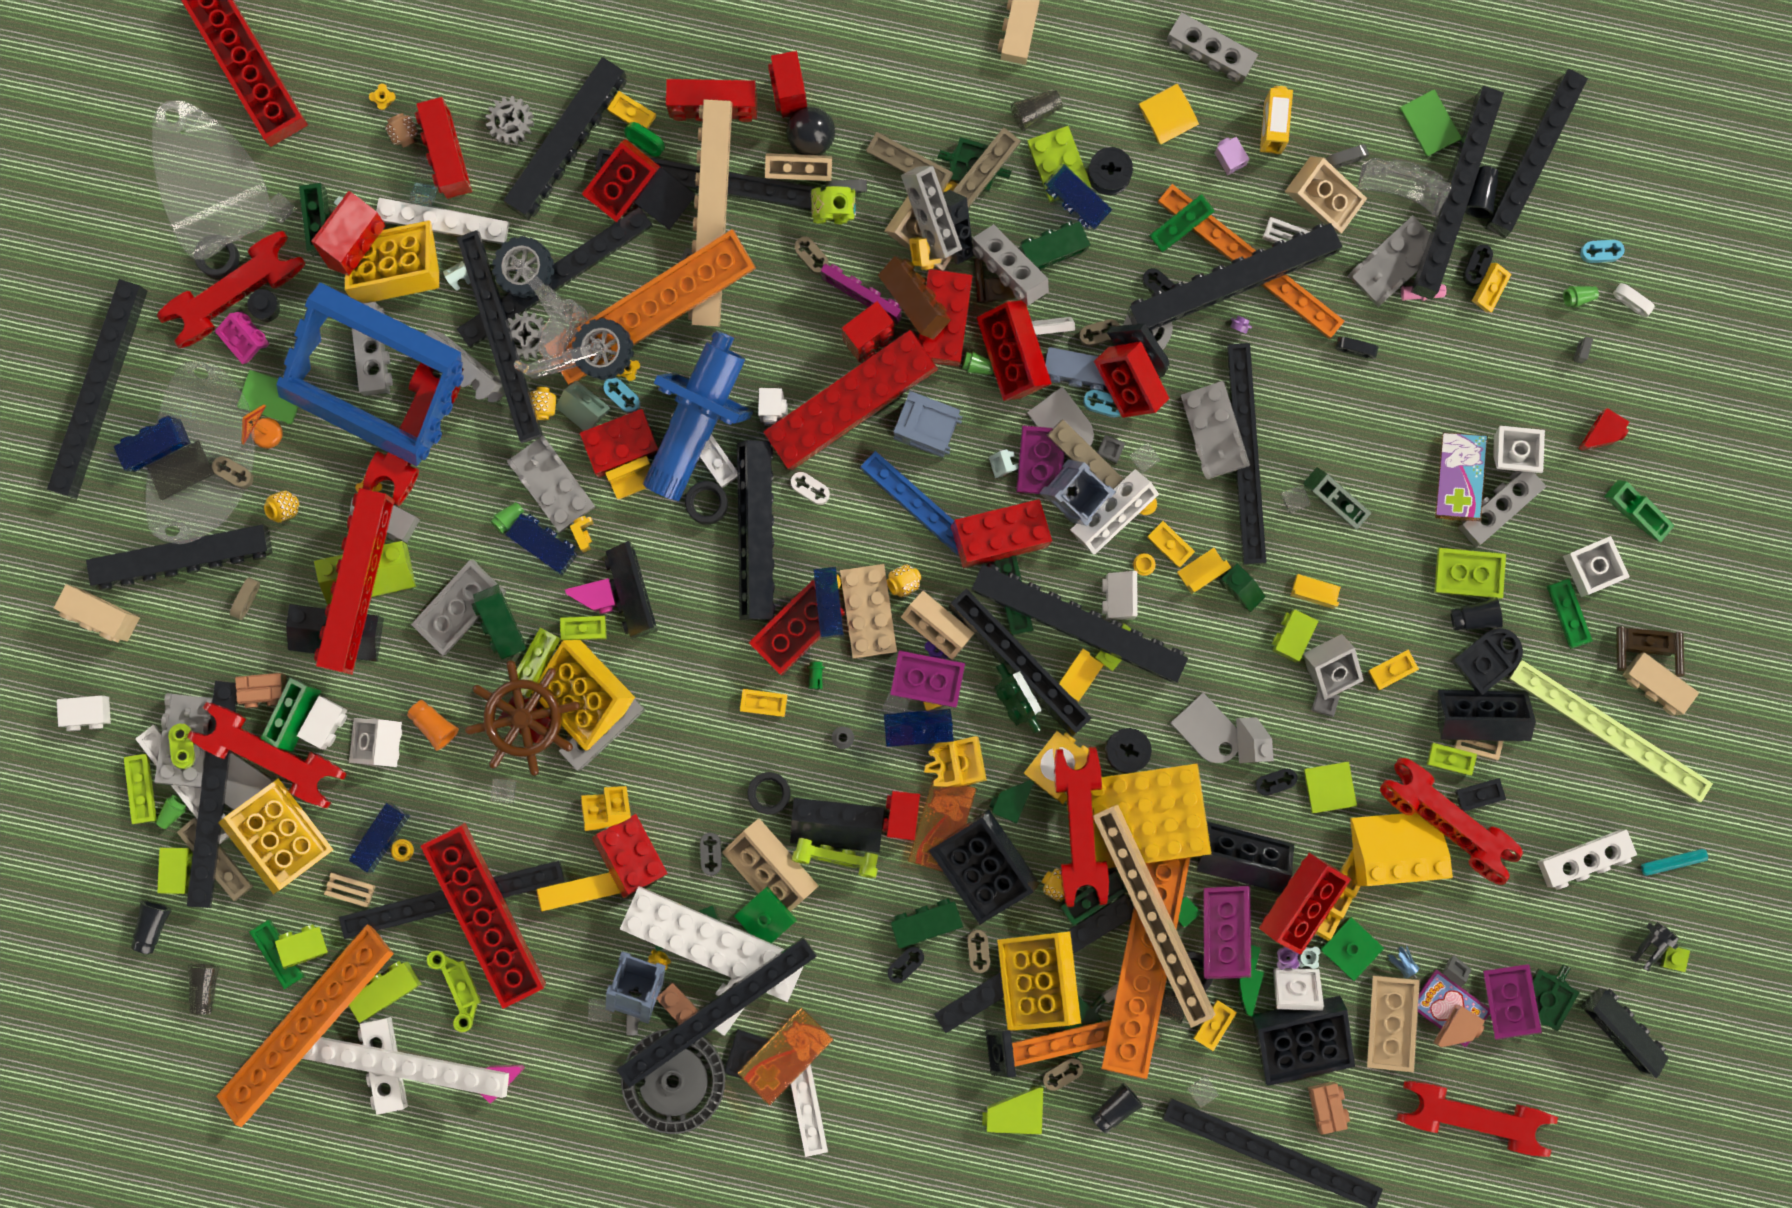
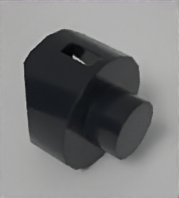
M260 289L250 295L247 306L249 312L255 318L263 322H269L278 317L280 304L272 292Z

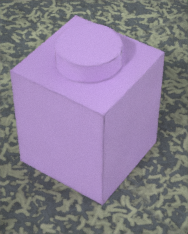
M1237 137L1231 140L1226 138L1217 144L1218 147L1215 155L1227 176L1247 165L1249 157Z

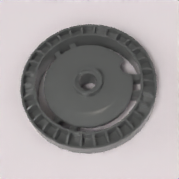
M672 1028L655 1031L644 1037L634 1046L626 1061ZM702 1037L692 1044L700 1052L695 1054L688 1049L683 1050L646 1076L645 1084L640 1087V1092L645 1102L653 1110L666 1115L667 1120L650 1113L640 1102L635 1085L629 1088L621 1077V1088L625 1103L632 1115L641 1124L660 1133L679 1134L694 1130L711 1118L723 1098L726 1075L719 1053L706 1038ZM702 1055H704L708 1061V1063H706L705 1065L699 1058ZM710 1067L713 1076L711 1096L698 1113L686 1118L685 1113L694 1109L705 1095L708 1083L706 1069ZM676 1075L679 1078V1085L675 1087L669 1085L668 1076ZM680 1115V1120H672V1116Z

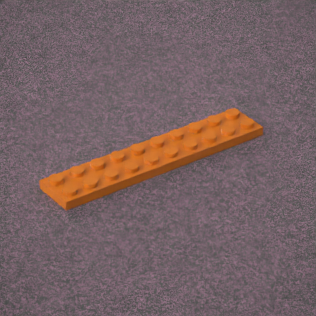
M731 229L583 324H589V321L593 319L600 320L599 318L613 320L630 334L633 345H636L752 272L756 267L735 231ZM582 325L547 346L568 385L579 381L587 375L575 364L576 361L572 356L574 349L572 348V341H575L576 337L574 336L577 331L581 330L580 327ZM599 334L594 338L598 342H601L602 334ZM607 334L606 344L615 338ZM593 341L590 342L588 349L594 348L595 343ZM617 343L610 347L612 351L617 352ZM598 352L588 353L589 359L593 361ZM610 354L607 356L608 360H612L615 355ZM603 356L600 357L597 365L605 364Z
M1190 857L1145 863L1176 929ZM1135 906L1133 907L1101 1069L1147 1079L1167 975Z
M367 924L216 1096L235 1125L242 1127L394 954L372 926Z

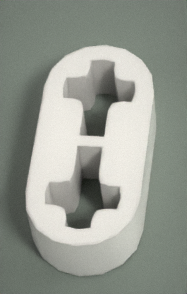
M1620 283L1613 292L1616 299L1643 317H1648L1655 308L1651 301L1626 284Z
M798 472L792 476L791 486L793 490L817 505H823L829 500L830 493L824 484L804 472ZM804 477L805 483L810 487L808 489L804 486L798 488L795 480ZM812 488L817 491L823 489L825 498L815 499L816 494L811 491Z

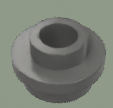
M838 727L832 734V742L839 749H847L854 742V734L848 727ZM842 733L847 735L845 742L839 741V735Z

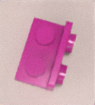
M243 312L230 313L215 330V333L242 364L248 363L261 348H266L270 344L265 338L264 333L258 330L251 322V318Z

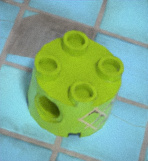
M839 186L826 187L822 192L821 187L812 189L811 214L813 223L823 224L826 223V220H834V224H847V221H853L856 216L855 189L851 190L849 187Z

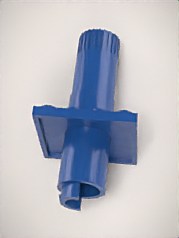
M716 331L711 336L713 338L711 342H706L690 379L677 373L657 375L654 384L659 386L658 390L668 395H671V393L677 394L675 401L678 402V405L643 485L651 491L674 501L680 500L718 419L732 425V423L735 424L751 419L754 412L728 399L746 359L729 350L735 338L720 331Z

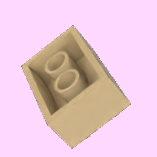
M68 584L65 585L54 606V609L60 611V617L69 621L80 622L79 626L89 631L100 632L99 636L118 643L120 640H129L140 617L81 588Z

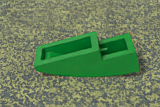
M1617 480L1604 496L1626 518L1658 542H1662L1675 526L1646 496H1641L1628 481Z
M1251 945V978H1237L1240 1001L1244 1013L1249 1016H1253L1264 974L1262 971L1255 970L1261 947Z

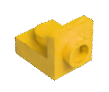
M917 237L909 239L914 266H921V270L934 268V264L941 263V258H929L930 246L926 238Z
M586 516L575 519L573 521L574 524L570 528L581 551L584 553L591 550L589 543L592 540L588 531H583L582 529L594 524L591 517L586 518Z

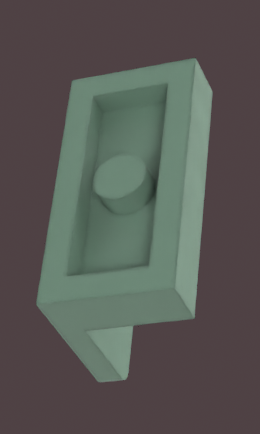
M578 381L564 389L556 404V408L583 431L595 427L596 423L610 410L609 406Z

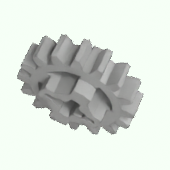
M511 96L510 101L502 97L501 103L495 100L496 107H489L491 115H486V119L490 121L486 126L488 129H492L489 132L491 136L497 135L496 139L499 143L504 139L506 145H509L510 140H513L515 145L518 144V138L525 141L524 134L532 133L528 127L534 126V122L529 120L534 117L532 112H528L530 110L529 105L523 106L524 102L521 98L516 102L514 96ZM521 112L524 115V123L519 119ZM496 118L500 121L499 129L496 126ZM512 118L514 119L513 122H511V121H509L508 123L506 122L507 119H509V120H511Z
M524 311L523 317L516 313V319L513 321L511 318H508L513 340L521 343L522 349L516 347L519 359L522 355L526 361L529 360V355L537 359V352L544 354L545 352L542 347L550 345L546 339L551 338V335L545 332L549 329V326L547 324L542 325L544 319L542 317L537 319L536 313H532L531 317H529L526 311ZM531 323L537 325L540 331L533 330ZM528 331V333L531 336H527V340L525 342L522 336H525L526 332Z

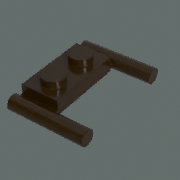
M974 259L977 303L1018 300L1013 290L1009 286H1004L1000 278H987V280H984L983 260Z
M1623 626L1616 627L1617 671H1626V652L1664 656L1675 654V675L1677 677L1685 676L1683 632L1673 633L1625 628Z

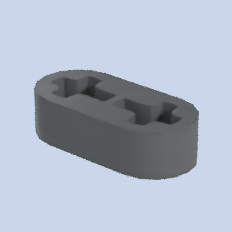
M1363 144L1332 154L1326 160L1336 169L1363 160L1369 156L1366 145Z
M867 180L825 181V189L826 187L839 186L849 187L851 190L855 189V193L867 192Z
M706 833L700 840L701 868L705 874L711 876L716 875L722 869L721 840L715 833ZM708 836H712V839L717 841V845H713V853H709V846L704 844V841L708 840ZM709 855H713L714 863H718V867L714 868V872H710V869L705 866L710 861Z

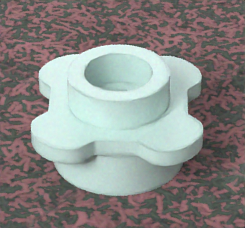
M1306 947L1303 953L1299 954V967L1309 966L1312 969H1316L1319 966L1318 955L1320 954V949L1318 947Z

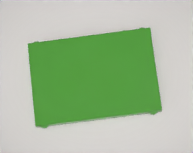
M1435 89L1400 107L1426 157L1462 139Z
M249 370L237 405L239 409L252 412L260 406L266 405L261 415L291 425L298 410V406L278 396L277 378Z

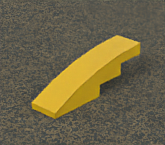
M1353 849L1340 870L1351 881L1315 933L1327 941L1332 939L1340 920L1344 918L1352 899L1356 897L1360 889L1356 881Z
M610 872L536 889L541 911L620 894Z

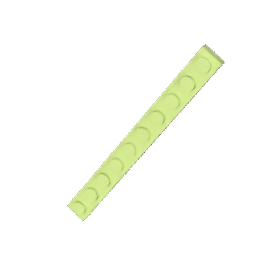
M1521 660L1508 678L1698 803L1702 802L1713 783L1525 661Z

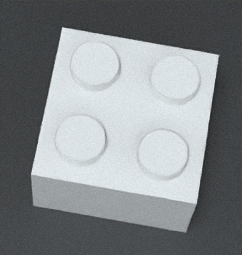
M1611 536L1563 556L1581 597L1629 578V574Z

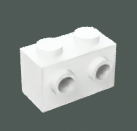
M759 388L758 415L760 421L765 422L766 426H772L787 416V400L784 399L782 389Z
M107 696L57 699L58 727H65L66 731H79L81 726H89V729H101L103 724H111L109 697Z
M319 696L297 736L320 749H326L327 746L330 747L335 741L336 735L334 733L338 726L342 727L346 721L347 715L345 713L347 709Z

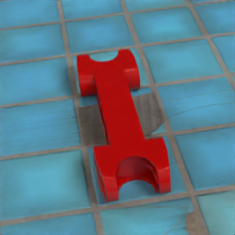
M284 231L275 232L252 245L247 251L252 258L251 260L196 297H194L191 291L183 292L169 301L157 313V318L161 323L176 318L183 319V331L174 340L178 348L188 347L211 334L215 330V326L211 322L212 319L267 282L271 288H278L291 280L304 268L306 263L302 257H296L287 261L279 260V249L288 240V236Z
M420 363L416 368L408 389L415 392L416 396L399 428L417 438L440 381L439 378L433 376L434 369L423 363ZM461 385L459 387H455V389L452 391V404L455 402L458 396ZM377 451L368 466L362 489L372 491L374 486L376 487L381 481H392L395 487L393 491L394 504L400 506L411 492L418 478L419 469L389 452L386 455Z
M205 702L203 709L215 718L216 729L213 733L207 735L189 731L187 735L189 740L203 750L222 759H225L229 750L292 781L293 784L288 791L292 795L308 803L329 808L332 802L319 792L318 781L325 776L344 780L347 775L345 771L313 752H309L304 761L283 749L277 748L242 729L246 721L245 717L228 708Z
M1088 747L1086 764L1081 769L1075 770L1067 765L1063 749H1056L1054 759L1055 792H1067L1071 863L1061 864V883L1067 907H1074L1078 888L1084 885H1091L1096 890L1099 905H1107L1109 891L1107 861L1096 862L1091 791L1102 790L1098 753L1096 747Z
M1399 758L1394 765V769L1402 779L1403 785L1392 780H1385L1380 786V792L1384 798L1405 815H1414L1416 812L1471 855L1469 865L1481 876L1498 885L1506 884L1510 874L1502 864L1501 858L1511 862H1518L1523 855L1522 848L1503 830L1497 827L1485 829L1432 787L1435 782L1434 777L1423 767L1410 759Z
M1404 1081L1403 1088L1409 1089L1418 1095L1419 1107L1412 1113H1397V1121L1433 1133H1438L1440 1122L1509 1138L1507 1149L1531 1156H1551L1552 1149L1541 1146L1535 1138V1133L1540 1125L1557 1124L1558 1117L1520 1104H1516L1514 1115L1445 1099L1447 1088L1427 1082Z

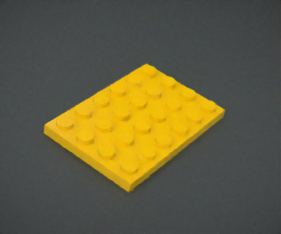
M1198 764L1102 777V790L1091 791L1093 816L1118 805L1145 863L1211 854ZM1093 818L1096 862L1107 861L1108 868L1116 867Z

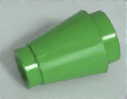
M1570 286L1563 292L1565 305L1572 308L1599 297V291L1596 286Z
M973 351L965 353L961 369L966 370V373L993 375L994 370L989 359Z
M515 502L493 515L494 518L491 520V523L501 534L506 531L509 532L521 514L524 513V510Z
M177 795L167 798L158 819L155 821L156 824L163 829H167L186 812L185 808L187 805Z

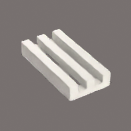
M1270 217L1262 239L1272 243L1283 240L1269 235V233L1288 240L1292 239L1293 235L1274 229L1272 225L1294 233L1304 232L1306 234L1310 231Z
M1071 317L1032 321L1036 335L1075 330V323Z

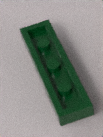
M1016 555L994 561L995 566L1000 568L999 572L1005 575L1012 573L1021 578ZM1005 607L1012 636L1034 631L1031 618Z

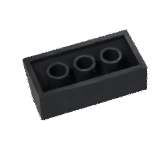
M627 541L607 550V557L604 558L607 571L611 570L613 575L610 583L613 592L617 591L619 596L616 604L619 613H623L625 621L622 622L625 634H629L633 639L657 632V625L634 546L630 541Z
M289 604L286 623L289 651L315 654L322 642V639H320L321 628L326 625L327 621L325 608ZM367 614L356 659L378 662L384 622L383 617Z
M1438 689V728L1441 740H1532L1536 719L1527 691L1488 690L1479 696L1475 690Z
M794 798L790 843L798 844V839L804 838L811 840V845L814 846L827 845L833 848L880 853L884 807Z
M1207 821L1211 854L1198 856L1197 871L1279 893L1284 891L1292 877L1293 843Z
M1599 988L1580 1007L1643 1075L1657 1078L1669 1059L1664 1053L1666 1051L1665 1047L1659 1041H1653L1650 1038V1031L1642 1023L1638 1024L1633 1019L1635 1015L1628 1007H1622L1617 1002L1619 998L1611 989Z

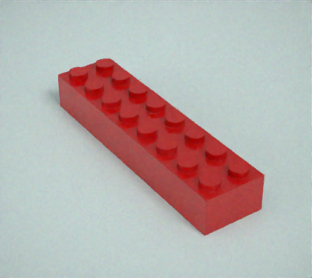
M181 0L261 136L270 147L308 126L307 121L234 0Z
M909 330L764 431V434L786 467L794 470L939 369L915 333Z
M359 488L358 493L354 494L352 501L354 511L353 515H350L348 518L347 528H349L347 537H344L341 546L344 552L342 560L339 559L337 562V580L331 586V595L333 597L331 604H328L326 607V625L322 626L320 631L322 642L314 656L317 667L353 675L395 502L393 498L385 493Z
M466 823L460 824L424 842L420 847L502 1009L544 989L546 982Z

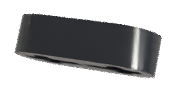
M1479 245L1471 253L1463 273V279L1466 284L1476 286L1482 282L1493 258V250L1488 245ZM1483 250L1485 251V256L1487 258H1484L1481 261V263H1479L1478 260L1480 258V255L1477 253H1480ZM1475 268H1478L1476 275L1479 278L1472 280V275L1469 273H1472L1475 270Z
M1155 268L1148 269L1142 277L1143 285L1152 294L1163 290L1162 287L1168 291L1174 285L1168 277ZM1155 274L1157 276L1156 281L1160 286L1155 282L1150 284L1148 282V275L1153 276Z
M1338 337L1335 349L1367 359H1376L1379 347L1348 337Z
M1289 768L1266 774L1255 781V790L1262 796L1287 790L1297 783V774ZM1284 772L1292 776V779L1289 780V785L1286 782L1278 783L1277 779L1283 778ZM1264 779L1266 782L1274 781L1275 784L1268 787V792L1265 789H1260Z
M918 947L908 948L888 968L889 979L894 983L905 981L923 963V951ZM918 951L920 953L918 956L920 961L918 963L912 961L907 965L905 962L910 958L909 952L916 953ZM904 964L906 968L902 971L903 977L901 979L898 976L893 978L894 972L892 969L894 967L899 969Z

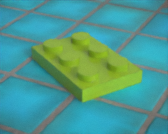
M1069 126L1027 140L1049 203L1091 188Z
M1438 548L1434 593L1484 598L1497 597L1502 599L1506 554Z

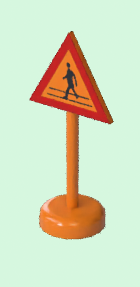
M262 405L242 417L241 444H245L250 433L254 443L261 448H273L280 443L283 436L281 425L271 418L259 419L266 405Z

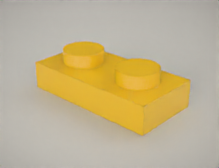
M618 91L607 108L609 113L627 124L636 122L646 129H649L656 118V113Z
M1491 263L1472 302L1485 312L1492 313L1511 274L1498 263Z
M1164 521L1147 537L1178 568L1195 552Z
M1406 650L1368 670V673L1377 690H1381L1419 670L1409 650Z
M743 689L740 712L785 717L788 695Z
M1218 1000L1212 1006L1216 1015L1212 1019L1203 1022L1193 1039L1212 1051L1216 1048L1237 1013Z

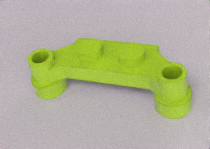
M798 839L796 851H793L792 861L809 864L810 858L819 861L856 869L859 868V876L876 879L878 855L865 853L864 857L856 856L854 851L843 850L842 852L833 851L834 848L831 846L821 845L819 848L812 846L811 840Z
M439 950L432 951L427 956V964L432 969L442 970L459 1010V1015L455 1017L453 1026L458 1032H466L471 1029L477 1005L482 1002L465 961L459 962ZM437 955L441 957L440 963H437L435 960ZM463 1018L468 1021L467 1026L462 1024Z

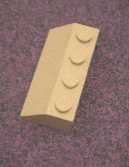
M757 819L722 851L724 856L758 894L768 886L790 912L819 886L799 863L792 861V855L760 819Z

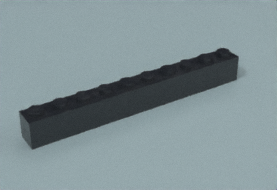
M1483 85L1475 96L1411 293L1432 300L1439 292L1504 92Z
M1321 223L1314 226L1311 232L1306 234L1299 232L1293 235L1292 239L1284 242V240L1277 241L1271 245L1272 248L1264 250V248L1258 249L1248 258L1244 259L1242 256L1233 260L1229 266H1217L1211 270L1212 273L1207 275L1200 273L1192 277V281L1188 283L1178 282L1171 286V290L1166 292L1159 290L1153 293L1151 298L1143 300V298L1137 299L1131 303L1127 314L1132 324L1145 323L1148 329L1152 331L1335 255L1343 246L1332 223L1325 226Z
M121 279L118 280L47 487L49 491L76 500L78 498L148 292L140 285Z
M989 563L987 566L982 565L971 592L1173 684L1178 683L1188 660L1184 656L1185 652L1174 647L1171 650L1163 647L1164 643L1155 638H1152L1151 641L1143 638L1144 634L1135 629L1128 631L1122 628V623L1113 619L1108 622L1102 619L1103 615L1096 611L1090 610L1088 613L1081 609L1082 605L1074 601L1064 602L1061 600V596L1049 591L1048 594L1040 591L1041 587L1032 582H1029L1028 585L1020 582V577L1012 573L1005 575L999 572L1000 568Z

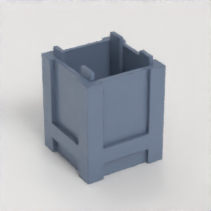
M910 391L894 430V440L943 458L945 454H950L948 444L956 424L962 423L963 416L959 415V409Z
M1067 460L1062 466L1064 468L1048 487L1045 486L1041 490L1040 494L1054 504L1070 522L1087 526L1093 520L1091 517L1116 491L1099 480L1089 470L1090 467L1085 462ZM1074 486V487H1075V495H1074V496L1070 495V496L1068 497V496H1067V493H1068L1067 488Z
M622 951L613 983L609 985L606 992V1010L612 1012L616 1010L640 1018V1021L649 1024L653 1008L664 983L665 965L659 963L655 965L631 957V954ZM637 989L641 997L633 998L629 992Z

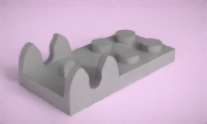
M1412 215L1377 249L1372 251L1362 263L1358 264L1348 277L1379 307L1418 271L1430 232Z
M431 329L426 332V335L461 352L462 368H464L462 372L464 379L461 387L472 384L473 389L476 390V399L482 400L488 397L489 402H497L505 395L501 379L444 333Z
M1224 381L1182 394L1181 398L1196 443V452L1200 457L1201 468L1206 479L1250 466Z
M544 435L507 460V463L559 533L571 526L575 519L586 515L596 508Z
M469 560L411 625L440 654L446 655L481 617V615L476 616L471 604L474 603L473 594L495 586L497 583L475 560ZM500 587L503 595H505L506 590Z
M166 693L164 699L165 714H163L161 719L162 735L154 782L156 784L201 788L206 751L194 743V764L188 769H179L171 760L168 734L172 726L182 723L189 726L193 732L207 735L211 714L203 709L205 702L212 703L213 698ZM179 731L176 734L177 738L184 736L183 731ZM181 753L179 755V760H185L187 758L186 753Z

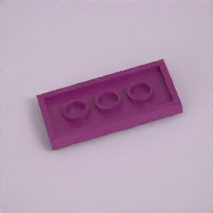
M824 264L821 269L822 280L866 307H870L878 301L894 321V324L898 325L902 318V312L897 302L892 299L886 301L881 298V293L876 289L863 287L859 279L852 275L850 277L842 274L843 270L838 266Z
M1249 886L1204 888L1205 979L1251 978Z

